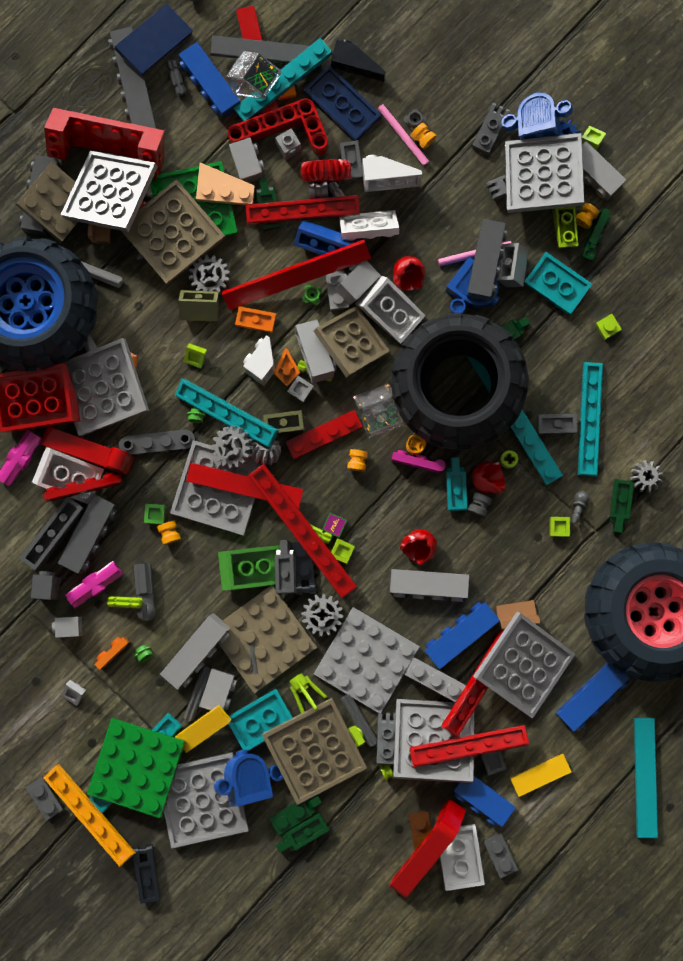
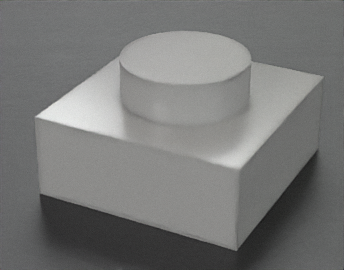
M297 376L287 392L304 403L314 386Z
M69 680L61 696L78 706L86 690L79 684Z

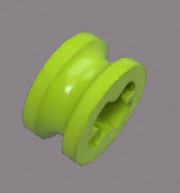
M505 451L500 457V463L506 469L513 468L518 462V456L514 451ZM507 455L514 458L511 464H508V461H504Z
M379 765L385 781H388L389 778L393 779L391 767Z

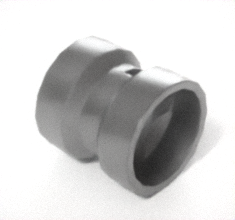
M323 181L320 184L308 183L310 199L328 198L327 181Z

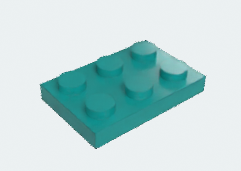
M547 252L544 253L524 281L526 286L569 316L592 285L588 280Z
M276 688L229 716L231 721L228 724L242 749H247L248 751L265 741L262 733L293 718Z

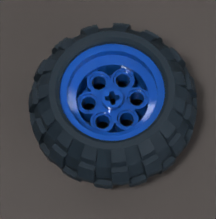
M30 237L13 238L14 241L6 244L0 242V366L12 371L32 372L38 371L37 367L43 370L55 364L69 361V357L84 347L97 319L96 308L98 298L90 273L74 253L54 241L44 238L31 239ZM40 283L41 288L38 291H33L34 286ZM22 286L20 292L14 293L18 288ZM27 299H29L31 302L28 303V306H25L23 303H26ZM47 299H52L50 306H44V302ZM12 302V309L6 310L7 304ZM39 316H44L43 322L36 324V319ZM24 318V323L17 326V320Z

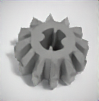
M252 439L249 445L253 446V449L249 450L252 454L250 460H255L256 464L264 463L271 466L272 463H277L281 454L279 441L275 440L271 448Z
M646 460L642 461L641 464L637 463L635 464L636 469L630 471L635 475L630 477V481H636L634 488L640 486L639 492L646 490L647 493H650L652 489H658L657 484H662L663 482L658 478L663 476L662 472H657L660 466L658 465L654 468L653 461L649 464ZM648 473L650 479L645 480L646 477L643 474Z

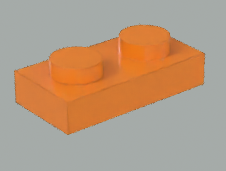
M239 306L235 326L273 333L276 313Z
M117 637L110 644L112 648L108 652L104 650L97 656L96 659L98 661L94 665L99 670L104 669L131 643L127 637Z

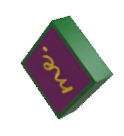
M329 513L322 530L340 538L347 520Z

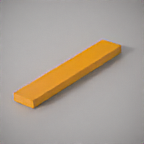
M57 764L43 778L119 867L136 853L60 764Z

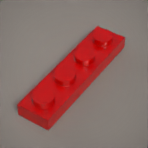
M352 410L286 441V444L293 459H297L363 428L355 410Z
M110 473L96 480V477L84 480L85 483L81 484L71 482L66 484L64 488L58 489V486L47 488V492H44L42 495L44 503L63 499L67 496L72 497L118 486L122 483L121 475Z

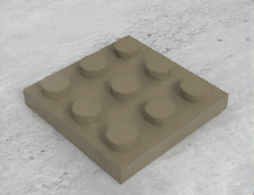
M51 161L15 205L60 243L78 223L77 221L64 219L61 216L75 181Z
M358 306L318 326L313 331L346 378L389 353V349Z

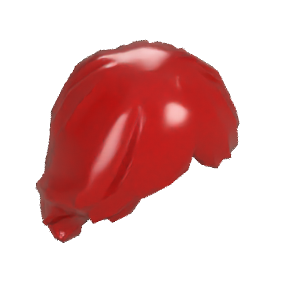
M406 256L395 263L393 282L401 291H412L423 287L426 272L418 258Z
M484 461L473 470V484L480 493L499 494L506 490L505 477H503L499 462Z
M416 529L403 538L400 549L403 551V554H406L407 558L423 566L424 563L434 558L437 540L431 532L425 529Z

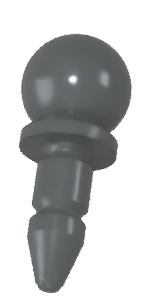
M579 491L574 496L573 524L578 522L582 510L586 509V505L589 502V495L584 491Z

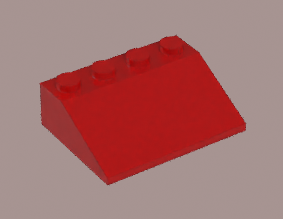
M66 363L55 364L43 370L37 367L38 371L32 372L13 371L0 373V432L12 433L81 422L77 397Z

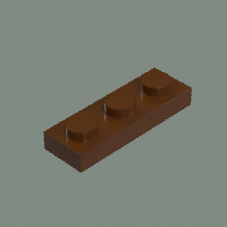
M428 811L409 813L414 851L431 831ZM436 862L427 873L437 871Z

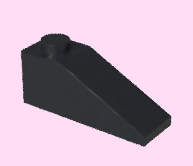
M348 40L336 41L331 58L332 68L382 82L385 81L386 71L360 48Z

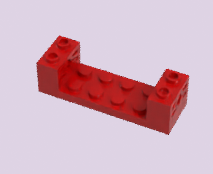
M57 108L52 109L44 127L47 157L66 160L73 145L156 163L158 168L153 179L158 178L165 159L164 130Z

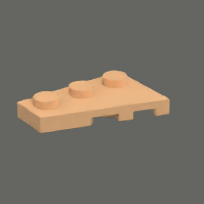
M200 163L196 194L197 201L234 205L253 204L254 185Z

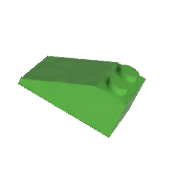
M280 545L218 552L222 591L275 585V555H277V550H280Z

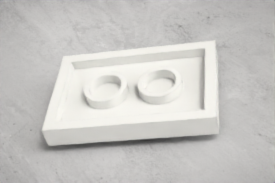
M395 210L339 217L342 240L352 241L357 238L372 239L377 236L392 237L399 235Z
M476 825L460 826L458 834L440 856L446 891L485 885Z

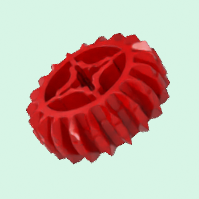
M315 160L301 164L302 180L305 182H332L351 178L352 170L348 160Z

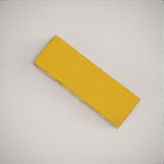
M218 705L175 737L186 741L183 750L187 753L230 723L231 718Z
M560 754L511 777L510 780L518 797L572 771L564 754Z

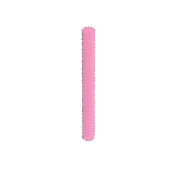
M383 104L379 106V112L423 166L427 165L429 160Z
M476 250L438 259L439 266L467 260L468 257L474 258Z

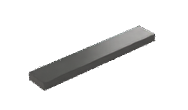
M212 35L211 56L256 60L260 55L267 62L288 64L309 46Z

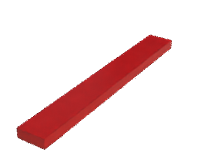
M361 240L222 292V296L228 309L232 310L369 260L371 256L365 240Z
M263 463L248 476L339 596L344 598L357 588V585L266 465Z

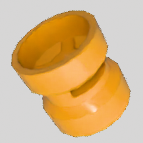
M425 123L419 124L410 135L419 142L423 149L429 147L437 137L434 132L428 130V126Z
M585 203V206L581 207V212L576 214V224L584 229H590L592 221L600 214L599 210L595 206Z
M416 434L411 435L406 443V449L412 455H420L426 447V441Z
M350 449L349 456L351 459L348 462L347 469L366 472L365 460L368 459L369 452Z
M175 521L157 526L158 532L162 535L161 541L163 545L181 540L180 534L176 531L177 525Z

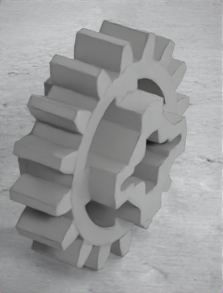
M205 255L204 260L200 258L198 264L196 262L193 264L195 268L189 269V272L193 274L189 276V280L194 281L191 283L192 287H197L196 291H217L221 294L220 288L226 289L227 287L224 283L230 282L229 278L226 277L230 275V271L226 270L228 268L227 264L222 265V258L217 261L215 255L211 259H209L208 255ZM219 270L222 271L221 279L218 276ZM198 272L201 275L200 282L197 280ZM206 274H213V277L207 278Z
M236 426L224 427L223 431L217 432L219 437H213V440L216 441V444L212 445L213 448H216L213 455H218L217 462L223 461L222 466H229V468L241 467L242 463L248 462L246 457H252V454L249 452V450L253 449V446H249L252 439H247L248 432L242 433L243 428H236Z
M323 594L322 598L319 599L315 595L314 601L310 598L308 599L309 606H303L307 610L306 612H301L302 615L306 616V619L302 620V622H308L306 629L312 627V634L319 631L320 636H322L323 631H326L330 635V629L337 631L335 625L342 624L338 621L339 618H343V615L339 614L342 607L337 608L338 600L334 603L332 602L333 596L326 599L325 594ZM320 602L317 610L310 611L314 604ZM327 603L333 606L335 612H330L326 608ZM321 609H324L325 613H328L332 616L325 617L324 620L321 621L320 617L313 614L320 613ZM310 618H315L318 621V627L312 624ZM329 619H335L329 627L325 628V623Z

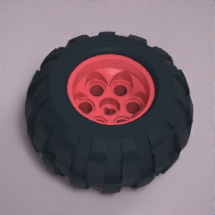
M641 543L622 549L598 568L591 584L588 585L585 595L584 621L591 637V642L598 654H601L609 665L620 673L635 679L651 682H663L683 677V550L667 543ZM658 587L663 591L661 598L655 595V590ZM638 592L644 595V600L641 603L636 600ZM671 602H674L677 606L674 613L669 610ZM649 608H650V609H651V608H655V611H654L655 616H654V615H650V616H649V613H650ZM633 611H636L639 615L636 622L632 621L630 616ZM666 621H669L672 626L668 632L664 629ZM647 625L651 626L653 630L650 636H647L644 632Z

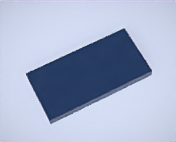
M166 3L120 41L114 50L142 76L190 36L193 30Z
M330 65L303 89V93L353 141L359 140L382 118V115Z

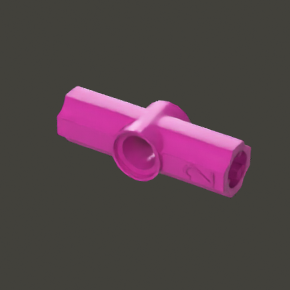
M29 430L25 432L18 445L9 451L6 457L7 461L0 470V481L11 487L21 470L23 471L31 462L32 454L42 441V438Z
M112 561L100 571L87 576L80 585L65 594L67 600L74 608L79 607L89 598L102 593L109 584L123 575L121 569Z

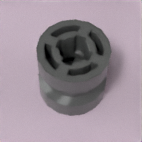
M475 492L473 503L469 505L467 511L485 517L487 506L491 504L492 499Z

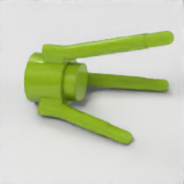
M302 673L289 681L292 685L290 689L294 694L301 713L305 711L298 692L299 694L303 692L313 709L317 710V706L306 690L309 687L307 684L324 699L327 698L309 677H304Z

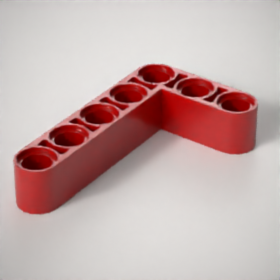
M302 99L232 125L227 132L230 144L247 138H251V141L255 142L302 124L313 153L323 155L328 149L326 133L314 103L310 99ZM303 108L311 109L308 113L301 111ZM287 114L293 115V118L286 119L284 118V116ZM269 121L276 122L273 126L267 125ZM312 124L317 126V128L314 130H311L308 127ZM252 127L258 128L256 132H250L249 130ZM234 134L241 135L238 139L232 138ZM318 141H322L324 145L318 147L315 145V143Z
M51 427L46 428L40 444L124 475H129L135 459L134 456L124 450L115 447L111 449Z
M450 798L446 801L433 829L393 877L389 884L392 889L405 898L411 893L458 834L466 812L463 807Z

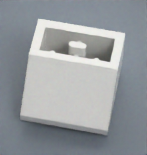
M267 335L264 339H259L255 345L256 350L253 354L249 353L243 361L246 374L263 386H265L275 371L272 346Z

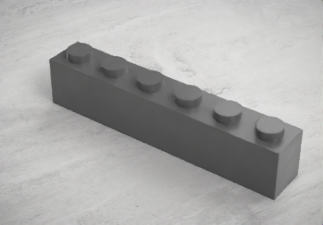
M132 26L110 31L112 39H108L111 51L133 31ZM115 51L116 56L112 58L115 68L118 67L120 72L117 74L119 85H123L124 91H121L123 103L127 102L128 108L125 109L127 120H131V123L157 129L144 75L140 76Z

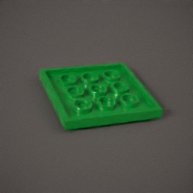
M222 161L205 164L224 172ZM199 166L159 174L157 179H152L150 186L153 198L177 179L225 237L238 235L231 204L196 200Z
M111 718L87 795L162 818L186 741Z

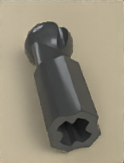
M151 563L135 564L136 596L143 599V606L137 609V616L142 621H151L156 615Z

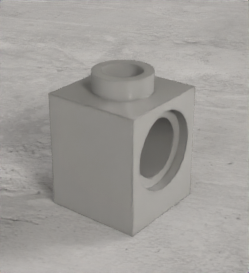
M292 129L275 137L276 146L285 161L302 152L301 143Z
M82 617L55 618V622L52 623L53 634H55V637L82 636Z

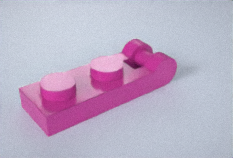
M398 450L397 453L393 452L391 462L436 473H441L446 466L443 460L433 462L427 460L426 456L416 455V457L409 456L408 452Z

